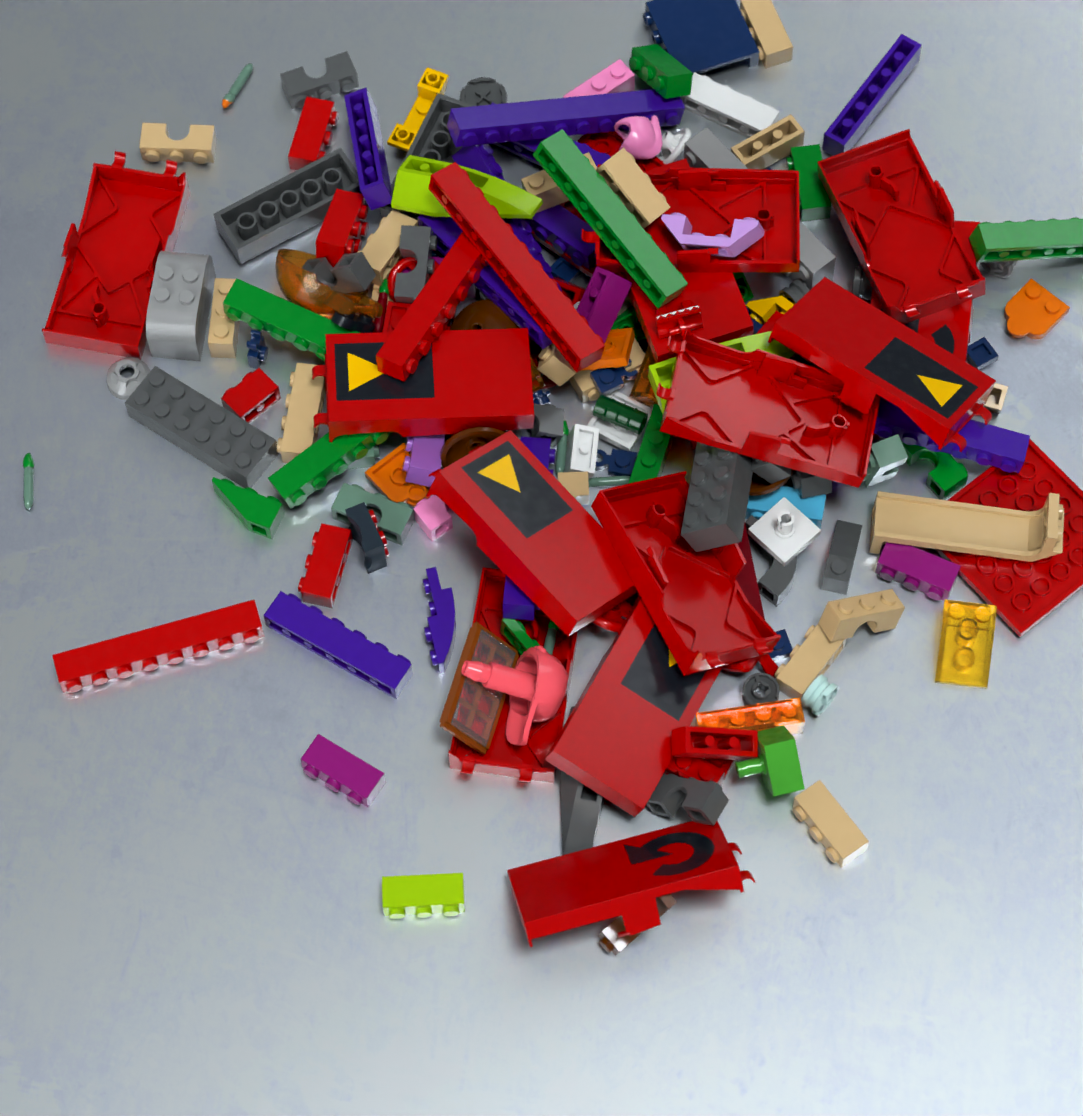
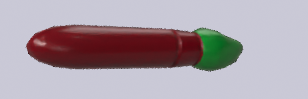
M384 279L379 287L374 320L376 324L375 333L381 332L384 326L389 295L387 279Z

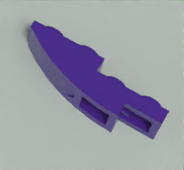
M432 567L426 569L427 578L422 579L425 593L431 594L432 601L428 602L431 616L427 617L428 627H424L427 643L432 642L434 649L429 651L432 665H438L439 673L441 674L445 673L453 652L456 636V616L452 587L441 589L437 569Z

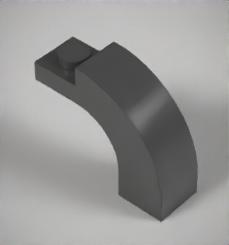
M752 515L745 522L747 534L748 529L759 520ZM769 553L773 564L758 581L759 593L776 607L791 590L795 578L797 556L784 567Z

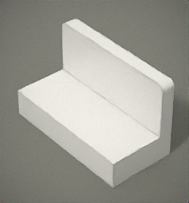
M580 424L573 426L567 437L564 472L588 471V477L592 478L594 476L599 428Z

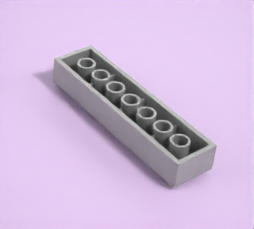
M707 127L684 143V159H687L690 168L748 169ZM799 220V272L781 273L784 276H789L793 281L800 280L811 290L824 277L833 281L836 257Z

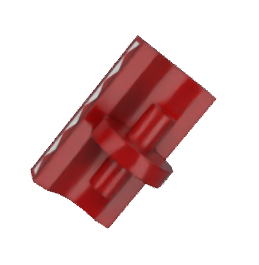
M691 300L681 302L678 310L670 311L667 307L656 310L655 322L659 339L680 334L682 339L688 325L691 326V330L703 327L701 308L699 304L694 305Z

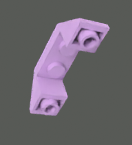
M681 213L662 214L661 217L663 223L683 250L718 248V254H711V256L736 257L762 238L765 233L760 222L750 217H745L743 220L734 219L731 238L723 234L705 236L701 233H691L693 226L687 216Z

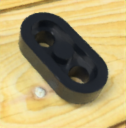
M342 308L341 311L335 310L331 319L332 322L343 328L361 333H373L376 324L372 322L373 317L361 312L359 315H355L354 312L346 308Z

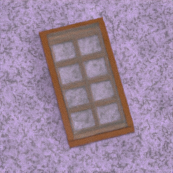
M475 622L470 627L439 722L441 723V728L480 754L485 755L486 751L490 748L506 693L485 688L481 682H475L462 675L463 663L466 660L482 661L485 664L494 662L515 668L519 656L516 649L478 622Z

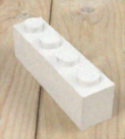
M695 72L692 77L691 94L681 96L686 110L747 138L779 120V111L773 106L760 103L749 95H743L727 85H721L712 81L708 76L699 75Z

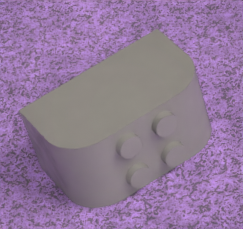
M169 251L159 252L146 317V337L152 357L201 362L216 278L211 255Z

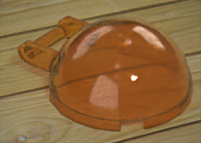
M293 249L278 250L275 261L276 279L287 301L326 318L333 317L335 310L346 315L353 312L367 314L372 318L381 317L383 307L377 301L366 296L369 292L368 289L362 293H342L331 290L328 285L315 281L316 274L301 268L307 260L316 259V255Z

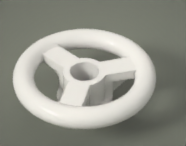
M683 128L675 135L669 131L662 135V151L658 158L664 164L674 162L682 153L684 143L691 137V130Z

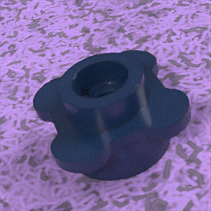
M542 390L534 392L533 402L540 405L550 404L548 396L551 394L550 391L545 393Z

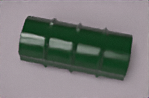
M604 395L599 396L593 410L594 416L638 435L642 432L648 419L647 413Z

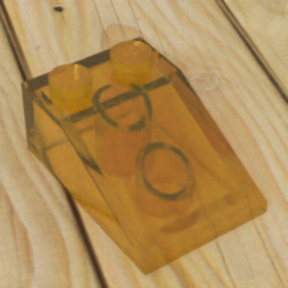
M944 600L940 621L935 683L987 690L997 606Z

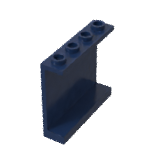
M652 0L646 2L643 19L647 27L650 26L652 30L653 43L659 45L693 72V74L694 72L699 74L746 59L749 68L758 66L759 50L736 0Z

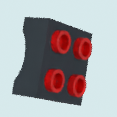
M364 502L345 509L346 515L351 522L348 529L352 532L353 540L357 541L362 547L365 554L364 564L368 574L386 567V557L389 556L386 547L388 544L383 531H379L376 524L378 522L372 509L368 510Z

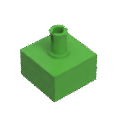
M784 725L758 731V757L735 762L739 779L761 773L762 781L773 797L805 789L796 741Z

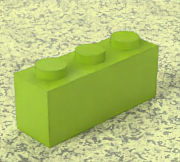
M463 873L382 877L384 916H389L392 919H401L405 915H416L417 917L426 918L438 913H443L445 916H457L459 912H465Z

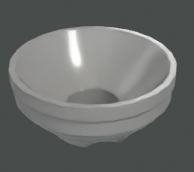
M126 357L116 361L111 365L107 373L108 389L115 397L127 400L149 374V367L145 362L134 357ZM126 367L135 370L134 374L128 378L122 377L120 372Z

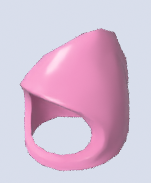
M643 116L625 117L614 125L615 132L624 141L619 151L625 148L635 159H650L660 153L662 134L657 116H651V121ZM627 125L629 133L620 131L618 129L619 126Z

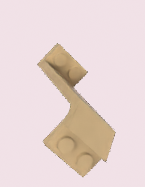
M878 491L872 508L869 553L879 554L881 546L888 542L1033 562L1063 553L1064 508L1062 504H1059L1060 494L1049 493L1043 508L1037 511H1021Z

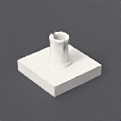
M783 497L748 529V534L785 567L821 534V529Z

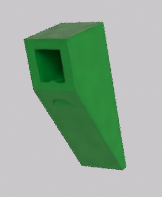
M213 477L214 491L243 525L253 533L273 539L285 515L283 503L273 496H262L252 488L238 487L228 479L223 478L220 480Z

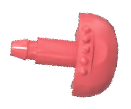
M541 645L528 648L518 659L515 668L494 662L485 664L482 661L466 660L461 670L462 675L475 682H481L483 687L509 694L510 709L506 724V737L511 744L518 746L527 744L532 723H540L556 715L566 694L568 684L567 671L562 663L555 656L549 654Z

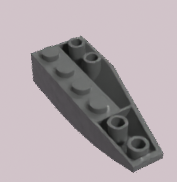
M575 706L571 707V709H570V714H571V712L573 711V709H574ZM560 770L562 852L565 855L593 847L604 797Z

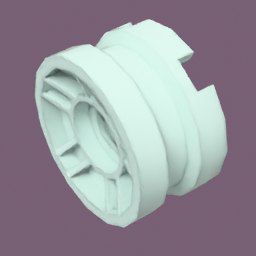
M822 674L810 684L800 700V704L806 708L810 707L812 709L811 712L816 716L821 715L839 691V687L834 683L830 684L827 682L828 678Z

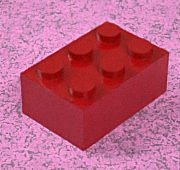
M336 189L316 239V258L326 257L333 268L344 254L357 253L361 250L362 236L366 237L369 223L365 222L368 214V205H365L363 194Z

